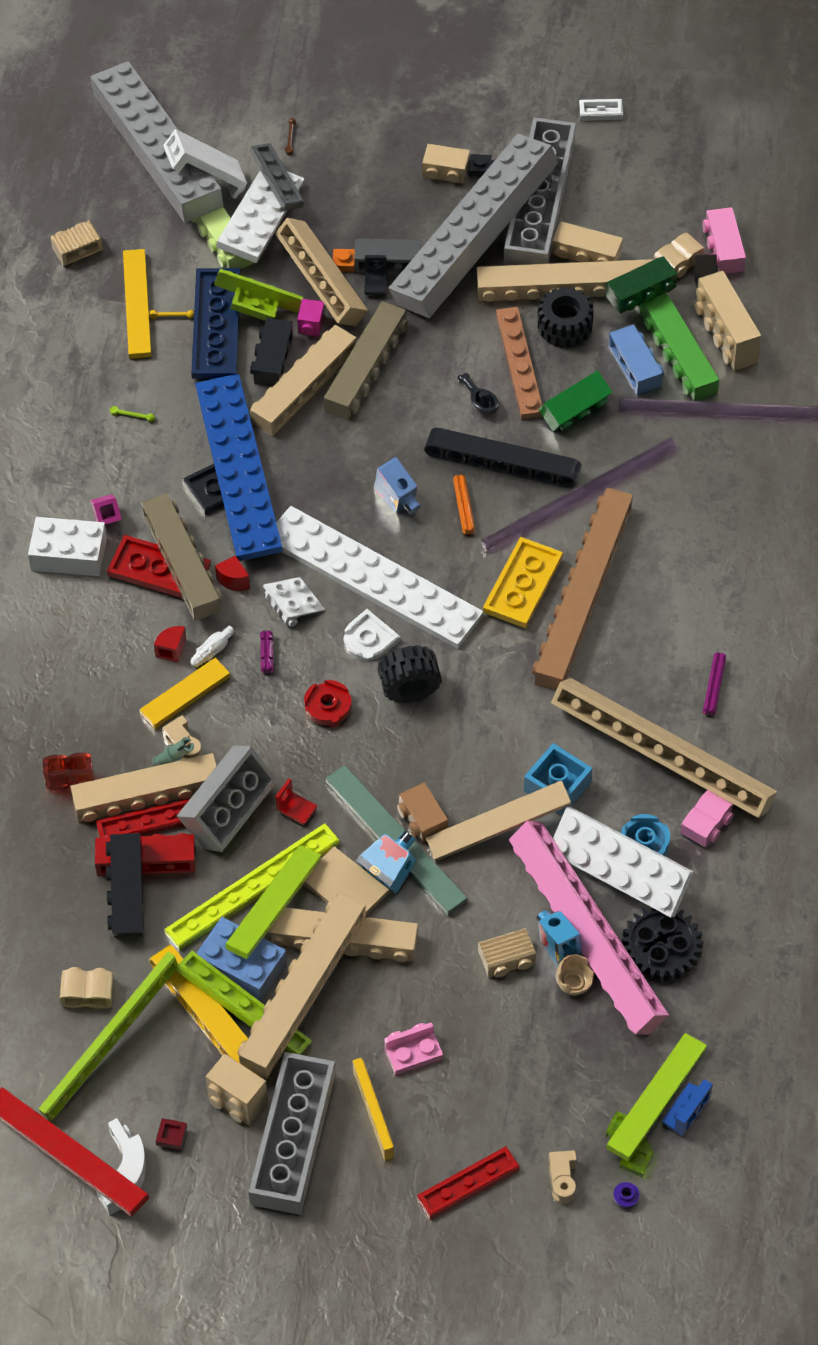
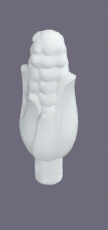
M228 626L222 632L213 633L200 647L195 649L197 652L191 658V665L199 667L206 661H211L214 656L227 646L228 639L235 633V630Z

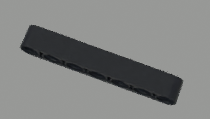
M443 428L431 429L424 448L425 453L433 458L564 488H574L576 486L582 464L574 458Z

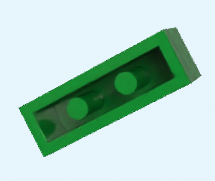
M597 370L546 401L538 410L552 431L558 428L563 431L573 424L572 420L576 417L582 419L591 413L589 409L596 406L598 409L609 402L607 398L613 392Z

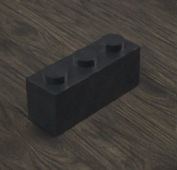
M266 318L265 325L260 327L259 339L261 341L260 344L255 346L256 360L252 361L250 366V374L254 377V384L274 386L284 374L294 336L293 321Z

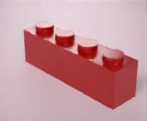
M179 833L176 835L154 834L152 836H141L143 874L196 872L194 834ZM110 836L95 838V868L97 876H105L106 866H111V857L106 856V842L110 841Z

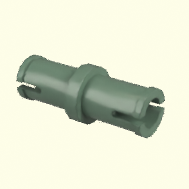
M184 737L176 744L168 745L164 752L153 758V765L159 761L161 762L159 765L180 761L182 756L194 749V743L186 746L192 740Z

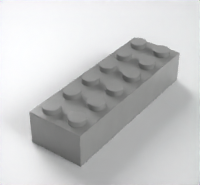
M284 1052L249 1188L250 1205L301 1215L336 1076L335 1061Z

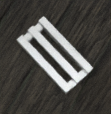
M622 99L579 100L580 121L623 120Z

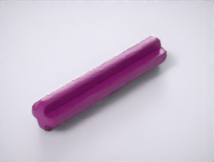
M716 652L713 656L703 706V713L705 715L714 716L716 714L726 663V655L724 653Z

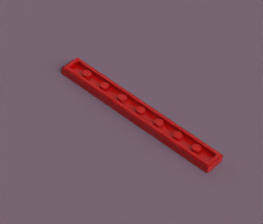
M0 1088L1 1121L131 1217L149 1199L148 1193L6 1089Z

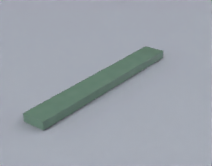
M345 765L326 777V783L377 839L387 834L396 841L404 832L399 823ZM414 842L408 851L414 856L416 861L409 874L448 916L465 904L467 897L422 848Z

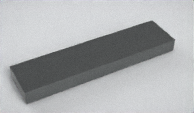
M272 144L251 146L250 153L283 211L303 208L304 200Z

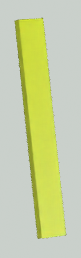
M324 823L165 928V934L180 951L213 929L221 917L228 919L260 898L299 845L323 856L334 846H338L340 840Z

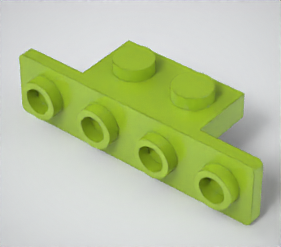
M223 269L219 270L214 283L215 286L235 292L230 309L265 321L266 318H275L277 307L298 313L302 299H304V297Z

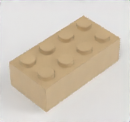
M724 271L699 278L698 288L696 289L697 300L694 304L695 310L698 315L702 316L706 330L710 331L713 335L715 346L721 349L725 363L729 364L733 371L757 364L761 334Z

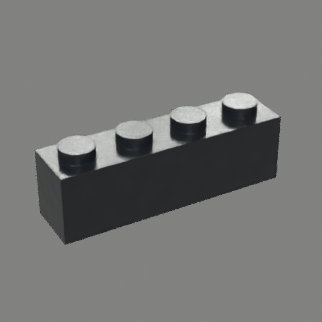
M140 833L110 834V841L106 842V856L111 857V866H106L107 881H111V891H107V905L112 906V915L107 916L108 930H112L114 937L144 936L142 837Z

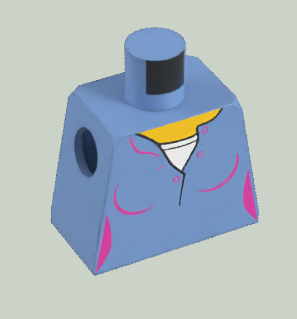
M395 457L377 468L374 490L395 512H399L403 508L410 515L417 512L421 507L415 499L417 485L400 461Z

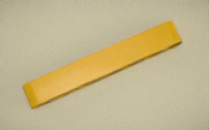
M168 945L150 957L149 962L154 969L167 952L175 956L178 964L183 958L172 945ZM175 971L165 983L166 986L222 1055L226 1054L240 1063L239 1055L237 1054L238 1049L243 1041L248 1040L247 1036L217 1001Z

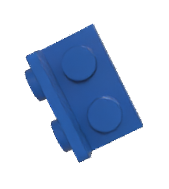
M705 1079L699 1086L688 1083L662 1119V1123L681 1136H684L711 1098L713 1084Z

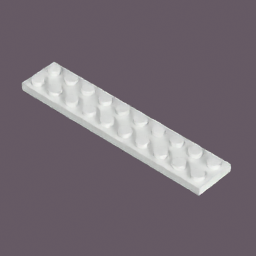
M292 506L276 522L283 553L456 649L462 645L484 617V611Z

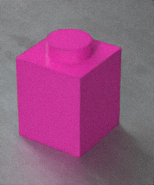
M302 299L297 318L298 333L320 336L325 317L323 301Z
M113 494L90 500L96 522L109 524L122 520L116 497Z

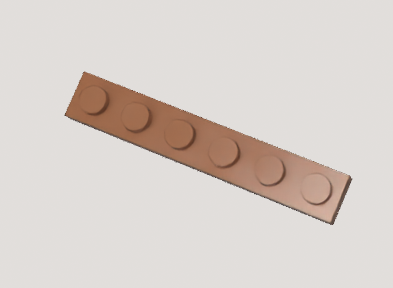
M518 307L497 309L496 318L521 420L543 417L538 410L542 403Z

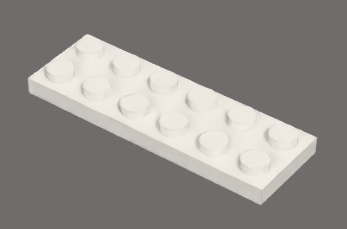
M261 171L257 174L216 245L219 249L254 263L258 262L288 211H283ZM288 172L299 192L304 178Z
M566 807L553 837L570 864L663 914L675 917L694 871L572 807Z

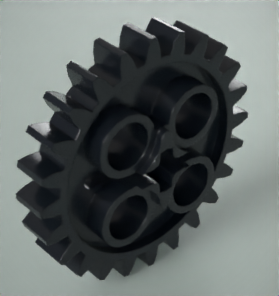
M652 907L649 913L643 908L641 910V917L633 914V921H627V929H623L624 938H622L621 943L638 969H641L642 975L650 974L651 981H653L655 976H659L661 982L664 981L665 976H668L673 981L674 974L683 978L684 970L691 973L692 965H698V958H701V949L703 948V941L700 940L702 932L697 931L698 923L691 924V915L686 918L683 917L684 910L679 911L675 917H669ZM664 926H669V927H671L672 929H671V930H665V929H663L662 927H664ZM644 936L650 938V940L646 941L640 938ZM675 946H682L685 949L678 950ZM659 956L663 959L655 960L652 957Z

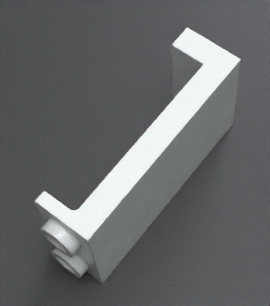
M177 129L173 131L163 145L172 169L180 172L185 164L189 163L225 181L229 193L234 199L245 190L247 181L238 160Z

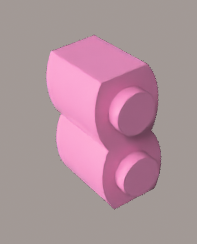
M707 790L682 822L681 834L704 847H707L710 842L715 843L720 835V829L723 825L728 826L734 816V813H732L733 804Z

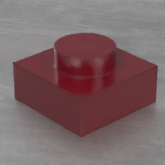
M162 1118L155 1141L156 1146L182 1150L187 1123Z

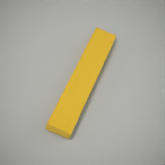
M145 249L123 250L129 359L151 357Z

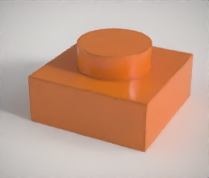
M333 249V261L341 272H354L355 249Z

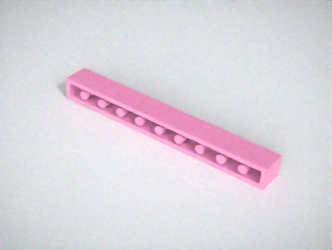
M526 821L509 839L514 847L515 854L521 858L526 866V871L538 884L539 891L545 895L551 904L552 911L554 913L557 911L562 912L579 932L581 953L588 959V965L601 981L602 988L614 1001L615 1008L627 1021L628 1028L634 1034H651L669 1014L544 824L538 821Z

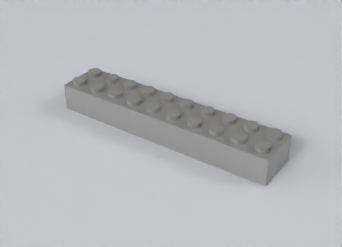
M129 61L90 76L94 97L184 223L223 207L221 188L211 174L189 163H186L180 172L172 169L163 145L175 129L178 130V128Z
M519 133L512 139L390 285L389 290L396 305L427 318H430L558 164L551 145Z

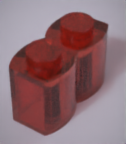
M74 753L67 757L64 755H50L43 758V775L46 788L50 790H63L71 785L93 781L94 767L91 754Z

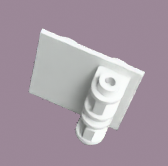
M300 577L263 585L266 590V600L271 603L278 615H282L281 618L284 620V623L290 627L297 624V617L325 610Z

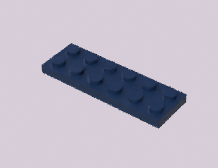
M196 268L192 379H216L237 374L239 312L230 309L235 292L215 286L214 283L220 269L241 275L240 268Z

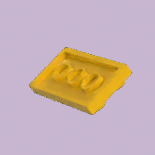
M520 537L483 606L484 613L526 628L563 558V552Z

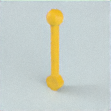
M151 310L149 312L151 319L177 316L194 318L193 310L188 312H157L156 310Z

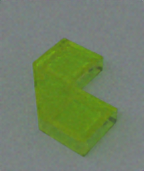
M616 1111L605 1136L611 1138L627 1115ZM646 1137L630 1160L626 1161L622 1158L619 1164V1168L642 1178L654 1153Z

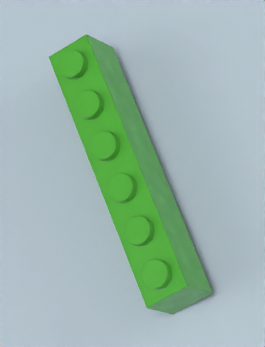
M664 293L655 297L650 302L636 306V312L638 314L641 313L644 318L645 327L651 330L656 345H660L663 350L666 362H670L675 377L681 380L685 394L690 395L693 402L718 394L719 378L668 294Z

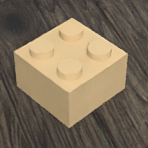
M226 1054L219 1059L205 1076L209 1102L218 1109L223 1108L228 1111L230 1116L239 1123L243 1121L250 1126L268 1104L266 1081Z

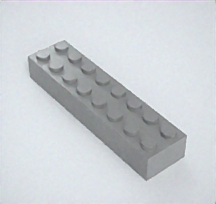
M533 117L529 137L551 145L558 164L510 221L504 247V265L549 264L552 239L557 228L575 143L576 123Z

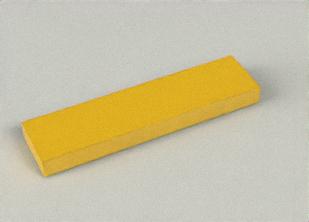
M214 658L142 707L140 714L156 729L229 679L230 672Z
M361 1058L352 1060L353 1072L384 1161L392 1159L394 1156V1146L364 1061Z

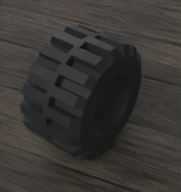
M561 287L559 290L555 288L552 289V293H545L544 298L542 297L540 304H538L537 321L539 333L541 336H544V340L547 342L551 341V344L555 346L560 344V347H565V345L572 347L575 346V343H583V339L587 340L589 333L592 332L594 314L593 303L590 301V297L583 295L584 292L581 290L575 291V288L572 287L570 289ZM567 315L571 316L572 318L565 319L560 318L559 316Z
M416 645L398 648L388 653L378 663L377 669L383 692L390 701L409 703L427 698L435 693V690L439 689L442 683L436 655L432 649L426 646Z

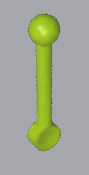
M117 406L110 408L112 416L121 414L147 419L148 422L155 420V415L152 413L145 415L119 410Z

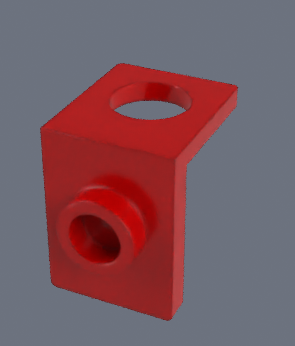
M291 779L285 782L275 796L277 811L302 825L307 823L317 809L316 804L293 792Z

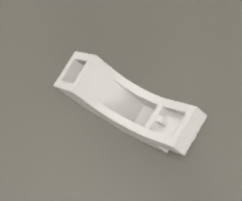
M116 1118L109 1122L108 1126L113 1140L123 1155L121 1165L117 1171L141 1188L146 1175V1158L142 1140L139 1134L132 1137L126 1125L121 1126ZM97 1192L109 1215L120 1210L119 1207Z

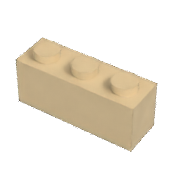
M560 221L552 239L551 255L577 262L618 261L622 253L623 238Z

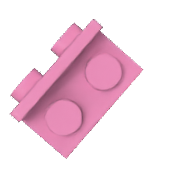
M432 1022L417 1024L412 1029L404 1032L397 1031L391 1033L384 1039L385 1051L395 1075L443 1059V1053L434 1034Z

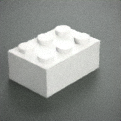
M36 517L28 552L31 571L100 576L107 541L105 522Z

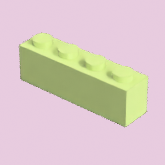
M224 207L191 220L198 225L200 235L206 237L211 252H216L221 267L242 269L253 264L252 261L216 247L219 237L231 219Z

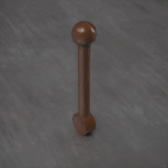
M294 118L288 120L290 126L288 144L285 147L286 155L293 154L291 146L294 125H296V119Z

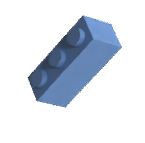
M634 324L610 332L609 348L635 393L640 395L662 387L664 370L660 364L656 363L652 349L646 346L642 332H638Z

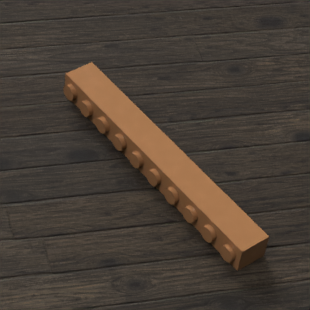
M606 487L604 495L599 496L596 505L598 511L597 513H592L589 523L591 529L586 531L583 537L582 544L584 547L582 550L579 549L576 555L575 562L577 565L570 570L568 576L570 583L563 588L561 594L563 601L561 605L557 604L555 608L554 624L550 623L546 634L548 640L541 644L539 651L541 658L539 661L534 662L532 674L535 675V685L557 690L559 683L567 679L631 512L633 494Z

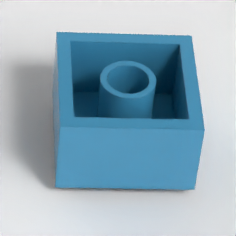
M552 743L524 776V792L530 794L562 780L573 805L592 783L593 768ZM566 807L555 812L563 816Z

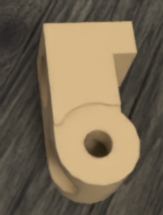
M183 715L162 727L163 738L169 745L176 744L184 737L192 740L186 746L194 743V749L182 756L181 760L202 756L201 744L198 739L191 737L188 733V722Z
M575 1150L549 1152L548 1162L553 1199L559 1204H569L575 1197L576 1184L571 1178L570 1169H575L576 1167Z

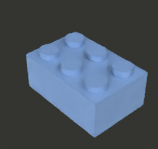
M221 917L196 954L262 1002L287 965L286 950L264 938L248 959L226 950V942L239 925Z

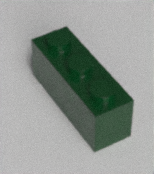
M661 256L608 281L606 284V297L619 314L633 310L638 305L652 301L657 296L671 292L677 287L678 273L666 258Z

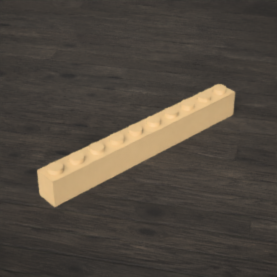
M572 678L559 683L551 701L553 705L759 818L768 813L778 791Z

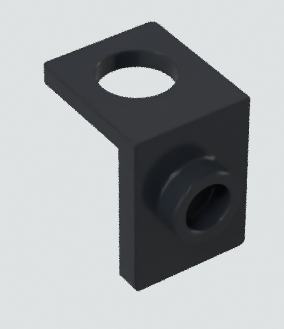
M717 254L694 255V283L696 288H698L699 278L717 273Z
M365 255L364 295H386L387 255ZM376 260L380 261L382 265L372 266L370 262Z

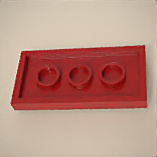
M124 535L107 569V576L183 598L158 545ZM203 558L205 562L204 568L207 571L211 567V560Z

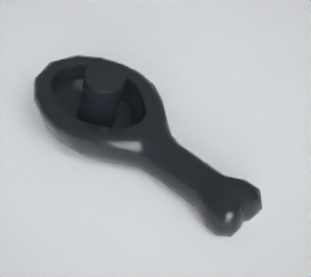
M468 373L458 375L457 381L463 384L471 394V404L474 409L487 416L497 412L499 401L495 394L489 390L478 388L472 382Z

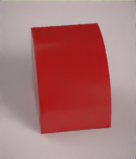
M236 556L215 565L216 579L223 587L232 591L250 589L249 574Z
M184 626L167 628L157 636L154 642L156 658L173 662L179 661L187 640Z

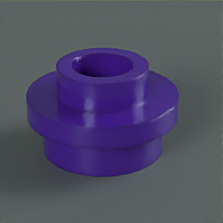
M630 1182L618 1184L613 1192L614 1201L623 1208H630L636 1205L640 1196L638 1188ZM628 1191L631 1193V1196L625 1197L622 1195V1192Z

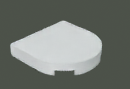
M366 609L348 624L343 641L346 651L352 657L358 660L371 661L382 657L400 642V636L371 611Z

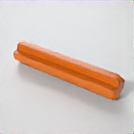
M456 475L453 478L462 531L465 535L474 534L475 525L466 477L464 475Z

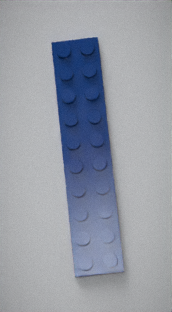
M239 374L195 383L237 559L243 561L283 552Z

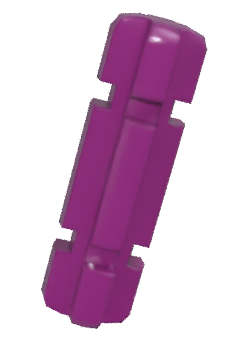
M263 630L260 633L261 672L263 674H271L274 671L273 632L270 630Z

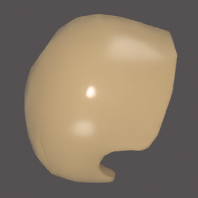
M578 954L567 955L559 963L556 970V981L563 992L568 995L577 996L585 994L592 986L594 971L589 967L586 957Z

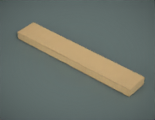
M561 780L428 836L426 840L434 860L438 861L522 826L526 821H534L572 805Z

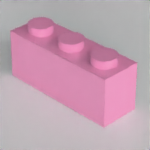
M733 208L707 210L706 220H703V231L708 233V249H712V254H717V272L724 271L725 274L744 272L746 256Z

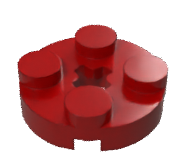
M325 680L324 683L319 685L317 683L313 684L304 696L305 714L317 724L330 727L339 726L341 721L348 717L352 709V700L347 687L334 680ZM329 699L332 700L333 705L324 706L322 703L323 701L327 702Z

